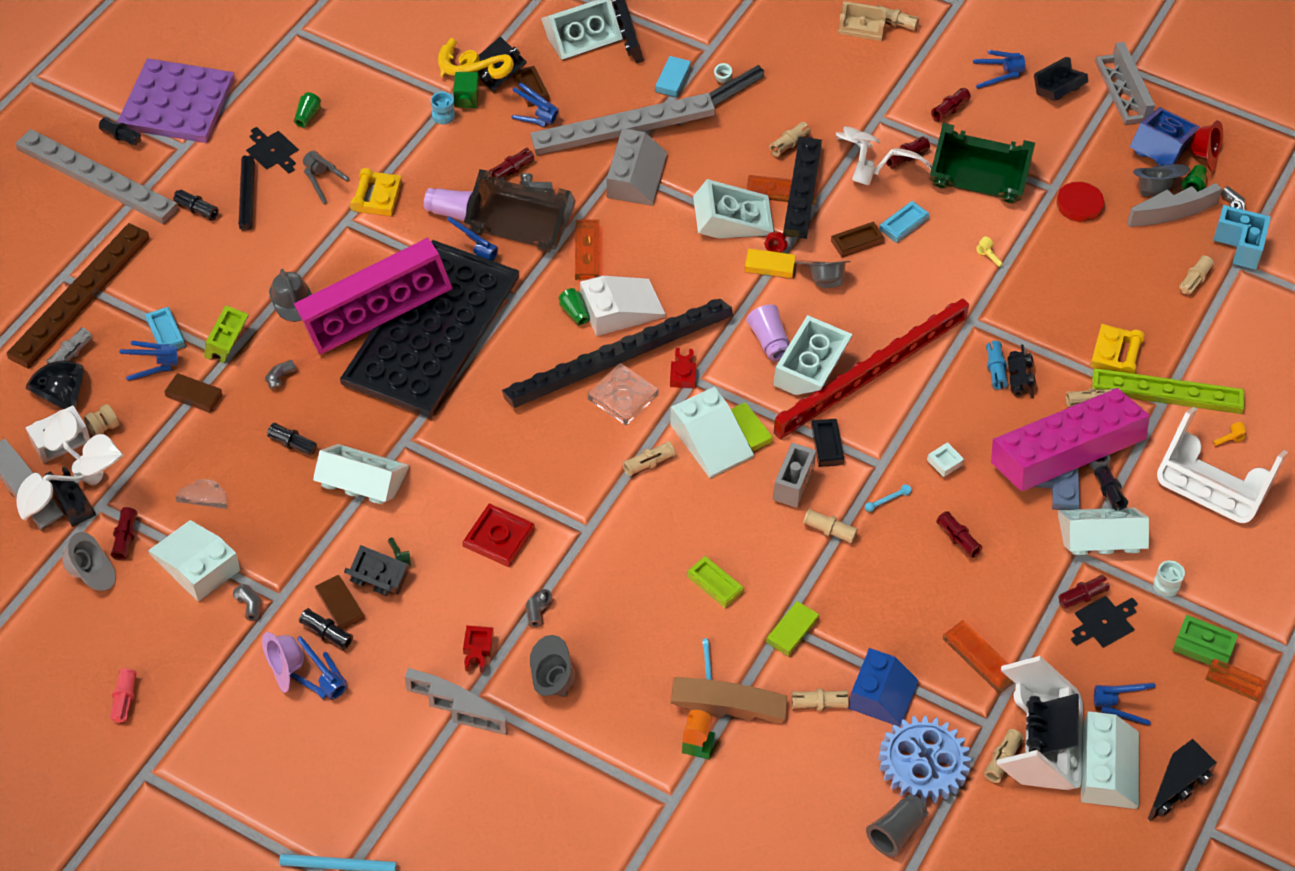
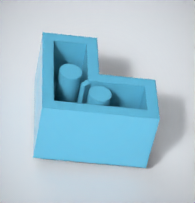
M1223 205L1213 241L1236 246L1232 264L1256 270L1263 252L1271 217Z

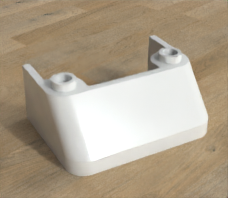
M1192 407L1185 413L1158 469V481L1164 487L1236 522H1249L1255 516L1269 492L1288 451L1283 450L1277 456L1271 471L1264 468H1254L1247 474L1244 481L1197 459L1202 448L1201 441L1197 436L1187 432L1198 410Z
M1041 656L1001 666V671L1016 684V690L1014 691L1015 703L1027 713V716L1029 714L1026 702L1029 701L1031 696H1039L1040 701L1045 702L1079 694V746L1041 754L1038 750L1029 752V747L1026 745L1025 753L998 759L997 765L1021 785L1061 790L1079 788L1082 782L1083 702L1079 691ZM1026 729V740H1027V739H1028V730Z

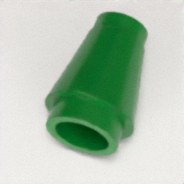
M306 92L300 96L294 118V123L297 126L305 128L321 108V99L317 95Z
M1203 165L1194 166L1183 179V190L1191 186L1197 192L1205 189L1207 169Z
M569 288L559 295V306L577 325H583L590 319L579 291H576L575 288Z

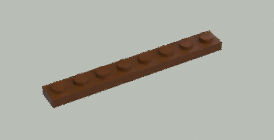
M128 223L8 350V359L29 369L149 239L148 232Z

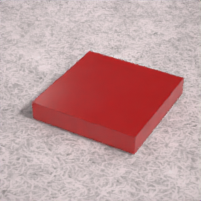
M488 503L463 540V547L506 567H510L535 529V524Z

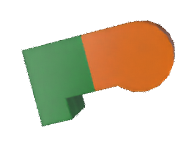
M691 710L689 712L683 731V754L709 759L715 739V732L709 731L712 723V716L702 710Z

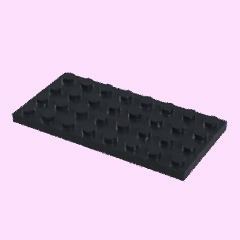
M432 240L431 243L440 255L453 289L373 328L340 377L341 385L431 418L519 278V270Z

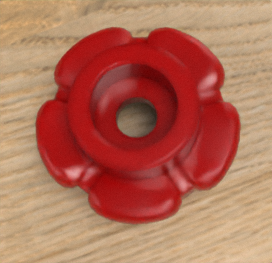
M770 232L766 236L764 245L768 251L781 253L788 247V241L786 236H783V233Z

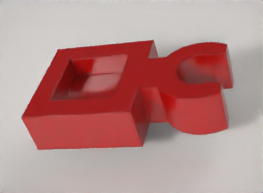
M676 348L675 361H671L670 387L695 388L696 363L693 362V349H689L687 356H682L680 348Z
M466 625L463 654L467 655L464 660L465 671L469 672L472 663H479L480 673L485 671L484 656L491 657L494 627Z

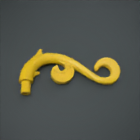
M450 38L446 45L441 47L438 54L441 77H444L445 74L455 76V72H477L488 67V72L492 78L501 79L507 76L514 66L513 59L509 55H498L480 61L479 55L474 50L465 51L460 55V66L453 65L450 60L454 58L453 49L457 44V41L453 38ZM504 62L500 68L495 69L493 64Z

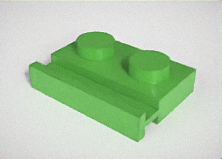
M1186 615L1172 651L1225 671L1238 634Z

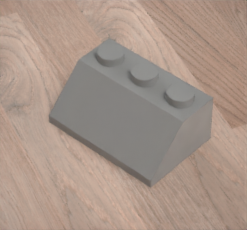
M622 128L607 176V198L653 206L667 151L647 133Z

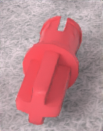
M123 668L119 671L117 687L112 692L114 700L110 718L116 723L127 720L130 702L135 697L133 688L137 672L129 668Z

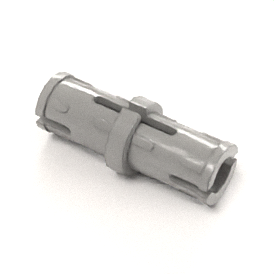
M81 327L68 341H63L60 344L61 348L47 359L46 363L69 361L71 358L75 359L79 355L78 352L93 339V336L87 329Z

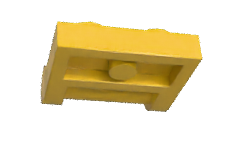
M362 168L359 173L360 181L355 197L350 202V209L355 212L392 216L402 184L401 175L373 172L369 168ZM373 183L375 185L370 202H366L364 197L368 184Z
M1101 324L1090 367L1135 374L1137 369L1135 362L1145 334L1140 330L1128 331ZM1122 342L1130 343L1126 361L1122 363L1118 361Z

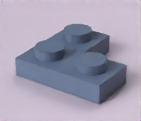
M1078 468L1034 486L1051 488L1052 510L1079 509Z

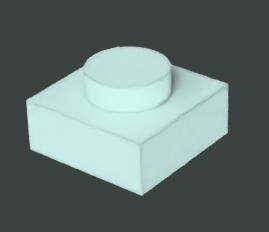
M948 442L928 454L927 461L943 477L964 464V458Z

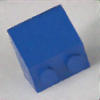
M869 648L851 691L848 709L900 727L901 720L905 718L915 692L918 679L896 657Z

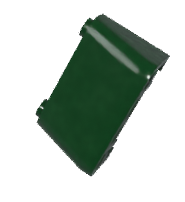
M942 124L930 172V180L934 186L939 188H947L949 186L1002 198L1007 203H1016V201L1022 199L1035 142L1024 140L1022 146H1016V142L1011 141L1010 145L965 135L966 131L962 130L958 134V132L954 131V125Z

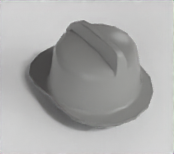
M85 532L75 533L69 539L67 548L63 550L65 570L71 576L81 578L94 590H109L114 585L116 579L115 570L93 536Z

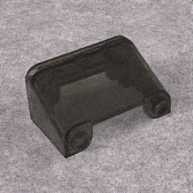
M479 169L463 222L465 226L479 236L486 233L537 246L538 250L548 253L551 250H556L576 203L571 191L559 188L556 194L552 189H549L548 192L507 182L503 177L499 179L491 177V171Z

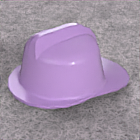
M266 632L262 637V646L266 660L274 672L283 693L288 692L290 688V674L301 668L304 662L303 651L293 637L289 635L275 636L270 632Z

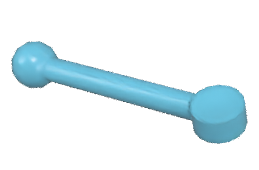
M906 484L902 485L901 490L873 503L867 502L865 510L872 512L875 507L900 495L908 496L911 493V487Z
M705 638L702 640L706 679L712 680L709 639Z

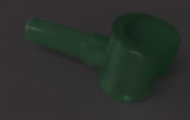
M389 538L388 543L393 550L395 559L411 565L409 551L400 552L394 538Z

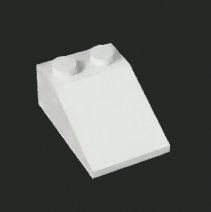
M600 276L580 282V293L596 336L666 317L649 279Z

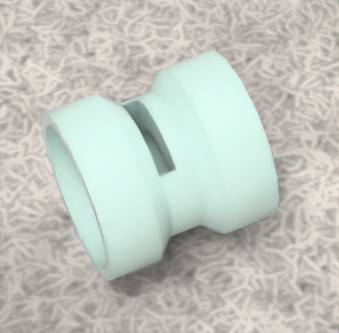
M1170 560L1160 564L1153 581V587L1159 595L1172 597L1178 593L1185 576L1183 566L1178 562Z

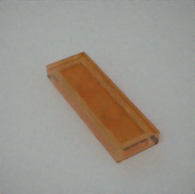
M749 175L747 190L768 195L769 200L788 202L792 179ZM819 182L815 184L812 205H816Z
M576 220L575 280H589L599 277V220Z
M964 620L943 635V640L999 694L1014 684L1001 671V666L1009 663Z

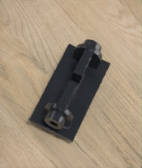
M1021 344L1022 352L1012 351L1007 357L1010 373V390L1014 396L1019 397L1029 392L1031 398H1034L1033 388L1037 387L1035 375L1033 372L1031 373V368L1034 367V360L1032 354L1027 353L1024 345Z

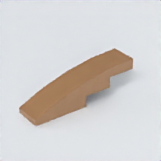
M675 677L672 683L670 704L691 710H702L717 718H722L727 714L747 721H752L757 717L782 724L786 717L787 695L730 682Z

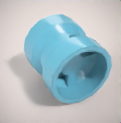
M438 92L431 97L432 119L438 124H448L455 117L454 100L451 94Z

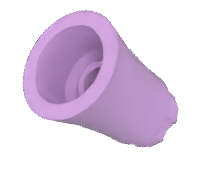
M441 188L427 189L424 198V209L434 214L452 217L468 224L473 222L478 208V194L476 191H455Z
M772 304L763 305L753 310L747 316L746 322L755 333L768 358L772 362L780 361L789 346V340L783 328L778 307Z

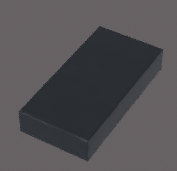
M837 419L811 420L818 467L844 465V455Z

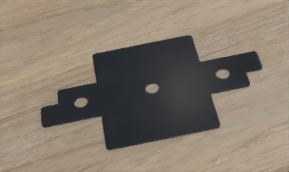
M257 127L250 130L253 134L249 137L256 144L246 149V151L265 169L278 163L287 173L295 170L292 166L296 162L289 156L299 149L281 132L277 131L267 137Z
M1104 596L1076 611L1075 615L1083 625L1072 630L1075 636L1071 638V641L1077 646L1094 637L1104 648L1133 632L1135 629L1126 618L1137 612L1134 606L1138 605L1134 598H1130L1115 607L1109 598Z

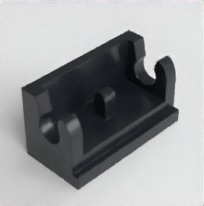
M62 467V476H71L69 470L66 467ZM50 471V472H48V473H46V474H44V475H54V474ZM49 480L53 486L52 495L72 527L96 516L95 511L77 483L73 481Z

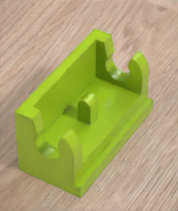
M225 305L206 340L204 358L211 360L214 353L221 357L220 362L224 363L249 314Z

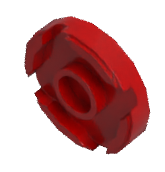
M1071 182L1064 185L1059 190L1056 200L1061 214L1070 220L1085 222V219L1090 218L1091 220L1096 219L1101 214L1105 202L1100 190L1085 182Z

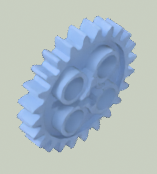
M912 716L911 724L902 719L900 728L893 725L891 733H885L884 741H881L880 745L881 751L879 752L878 760L882 762L879 769L880 771H886L884 781L893 780L891 784L892 790L897 787L901 788V797L908 792L914 797L921 796V800L924 803L927 797L930 796L934 803H937L939 795L947 800L949 791L956 794L959 786H964L965 777H968L970 771L968 767L970 766L971 758L967 757L970 749L969 747H963L965 738L956 739L957 729L948 731V722L939 726L938 718H935L932 723H928L927 716L923 717L922 722H918L916 717ZM930 740L935 744H927L925 741ZM900 751H907L911 755H903ZM938 763H945L949 767H942ZM914 774H921L925 778H917Z

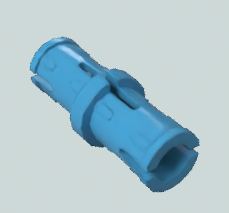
M992 341L993 349H991L990 342L986 345L989 360L987 362V369L991 373L992 387L996 390H1002L1001 382H1003L1004 388L1008 386L1005 371L1007 362L1003 358L1001 342Z

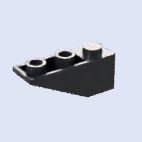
M1191 739L1172 754L1148 816L1150 822L1157 816L1161 818L1166 816L1173 809L1174 803L1178 800L1181 802L1186 801L1194 793V788L1198 785L1204 787L1213 779V770L1217 762L1194 739Z

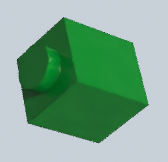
M455 72L453 88L454 107L477 108L479 95L478 72Z

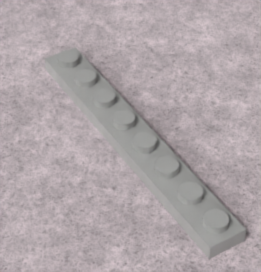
M705 93L530 134L537 156L620 137L622 128L643 132L715 115V108L710 94Z
M32 129L15 143L17 150L162 224L178 210L176 202Z

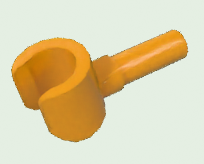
M1236 422L1230 426L1231 433L1213 440V445L1218 446L1231 440L1235 442L1243 441L1246 436L1244 423Z

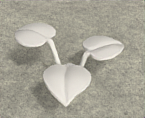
M848 126L843 127L844 133H835L836 140L845 139L856 143L860 147L859 161L852 180L870 185L873 174L878 175L880 169L893 155L921 160L930 170L932 168V165L921 155L899 148L891 149L879 165L874 167L875 162L865 158L867 148H872L873 146L869 141L880 143L878 138Z
M68 410L59 411L46 426L43 434V443L51 451H57L63 446L77 459L72 465L74 476L45 475L42 477L38 473L28 476L21 484L17 493V509L20 517L26 521L31 515L38 513L48 504L53 493V486L49 480L73 481L77 484L82 480L89 485H96L103 477V470L123 457V453L108 436L98 434L86 442L83 447V456H80L68 444L78 435V420Z

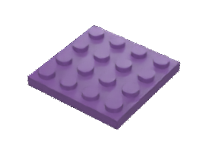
M147 58L117 122L125 123L128 128L137 132L207 143L235 80L234 72Z

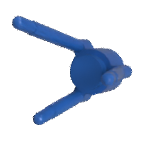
M989 50L988 54L1007 58L973 60L975 64H1003L1004 71L1009 72L1006 75L977 84L976 88L986 87L1009 78H1018L1019 73L1025 70V58L1020 53Z
M519 83V86L528 94L515 87L513 88V92L538 106L535 112L538 119L519 115H512V119L535 123L542 127H545L546 123L550 125L554 123L558 116L559 108L546 101L523 83Z
M447 217L450 223L476 242L473 250L474 254L494 261L498 253L496 245L482 239L452 217Z
M133 340L130 342L133 346L156 350L121 349L119 351L120 354L156 355L157 364H162V366L126 377L128 381L162 371H171V366L178 365L177 346H170V344H156Z
M299 636L297 638L298 642L323 672L318 680L320 687L294 672L290 674V677L316 692L323 700L327 696L331 700L338 698L346 690L347 681L340 674L327 652L323 653V657L331 671L327 669L305 640Z
M1154 683L1121 686L1095 685L1094 707H1101V713L1114 714L1137 723L1150 725V720L1113 709L1112 705H1118V693L1152 689L1156 685Z

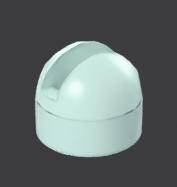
M726 63L718 64L714 69L715 79L719 83H727L732 78V68Z

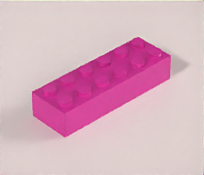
M426 238L294 303L312 343L319 355L453 288L439 253L429 238Z
M1116 388L994 438L991 463L1022 492L1147 439L1150 415L1119 388Z

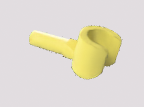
M984 236L976 248L977 253L980 255L986 254L998 267H1001L1003 263L991 250L993 241L989 237Z

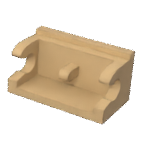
M844 1L842 14H840L838 34L882 41L887 8Z

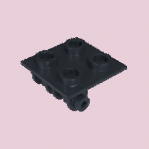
M501 36L479 54L480 61L503 54L509 55L513 59L514 66L512 71L501 79L492 78L488 72V67L477 71L478 77L493 92L527 63L520 55L516 47L512 48ZM498 62L493 65L495 66V69L500 68L504 64V62Z
M1079 694L1045 702L1040 701L1039 696L1029 697V701L1026 702L1029 714L1026 717V722L1028 723L1026 725L1028 730L1026 745L1029 747V752L1038 750L1041 754H1047L1079 746Z

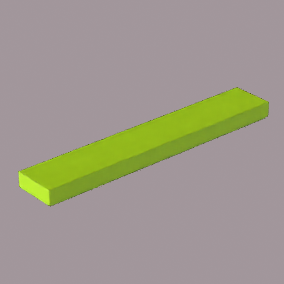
M1094 368L1092 372L1091 388L1096 390L1119 388L1131 399L1242 414L1244 410V389Z

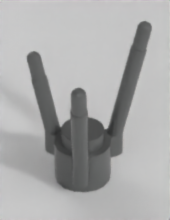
M310 151L304 156L303 164L306 167L304 173L309 177L322 203L326 204L327 200L313 174H322L327 168L345 181H349V177L336 169L335 165L324 159L317 151Z

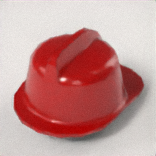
M1216 120L1210 126L1198 128L1190 146L1196 156L1207 158L1210 172L1216 170L1218 155L1222 147V123Z

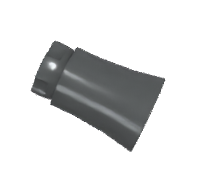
M911 794L900 800L881 818L867 826L866 834L871 844L882 854L888 857H896L905 842L927 817L929 812L926 809V804L919 797H914Z

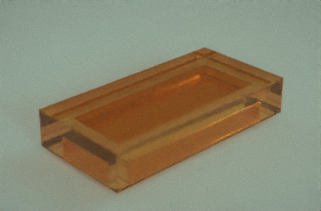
M1213 659L1205 677V680L1256 702L1266 683V680L1217 659Z

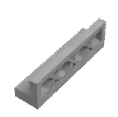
M1125 42L1116 43L1112 55L1096 57L1095 63L1124 124L1129 125L1144 121L1153 113L1155 104ZM1113 62L1115 68L1113 70L1111 68L1106 67L1104 64ZM1115 77L1122 80L1123 83L1119 85L1112 82L1111 79ZM1123 93L1130 96L1131 99L1127 101L1120 98L1119 95ZM1131 109L1137 112L1138 115L1128 116L1127 110Z

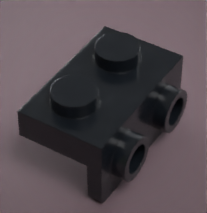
M1064 57L1034 74L1037 95L1049 98L1050 100H1059L1064 95L1078 90L1080 86L1089 82L1087 73L1072 69L1070 57Z
M360 545L351 568H345L344 573L351 576L349 581L363 587L366 582L374 585L373 591L388 597L389 592L399 594L411 565Z

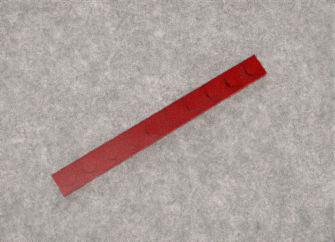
M964 298L956 303H950L942 312L937 315H931L926 322L920 326H914L906 335L894 339L884 349L875 351L867 360L858 362L845 374H839L831 383L823 386L821 390L815 391L814 394L806 399H800L789 410L780 412L775 418L774 434L779 439L784 438L967 319L969 303Z

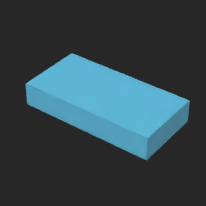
M669 56L655 85V92L677 97L691 67V61Z
M911 201L881 223L879 230L897 243L927 221L930 213L914 201Z
M169 306L145 314L157 344L177 346V350L185 347L184 340Z

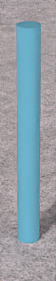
M280 854L279 859L280 866L351 871H396L397 862L292 854Z

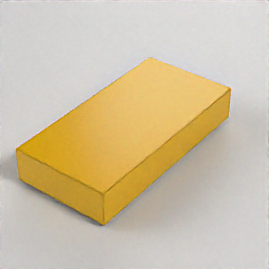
M748 248L744 272L792 278L796 255Z

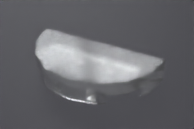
M209 479L194 480L195 483L185 488H180L175 496L176 501L181 503L224 509L228 507V498L225 491L217 482Z

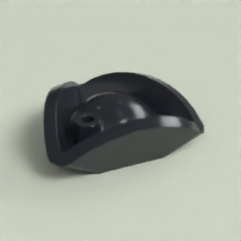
M72 361L49 363L31 376L26 384V389L61 409L71 406L75 407L84 366Z

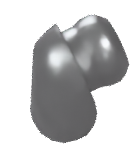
M522 173L520 175L521 181L519 183L522 188L536 194H552V182H532L533 175L531 173Z
M1229 186L1225 187L1221 192V196L1229 201V206L1245 210V198Z
M289 360L271 368L265 377V382H268L270 389H275L282 385L280 377L296 371L293 361Z
M240 584L233 590V596L235 599L238 598V601L246 603L245 618L249 621H256L259 618L260 596L250 585Z
M547 589L536 592L526 603L528 625L535 628L542 624L540 613L552 600V593Z

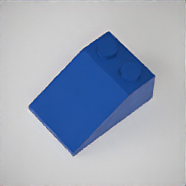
M1159 107L1140 123L1130 148L1134 149L1135 153L1142 157L1148 156L1156 160L1155 162L1160 166L1176 164L1200 126Z

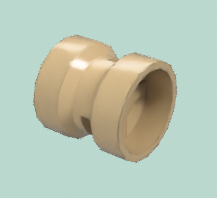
M108 404L101 406L99 411L95 413L90 412L84 415L86 425L93 436L104 434L105 430L114 429L120 425L114 411Z

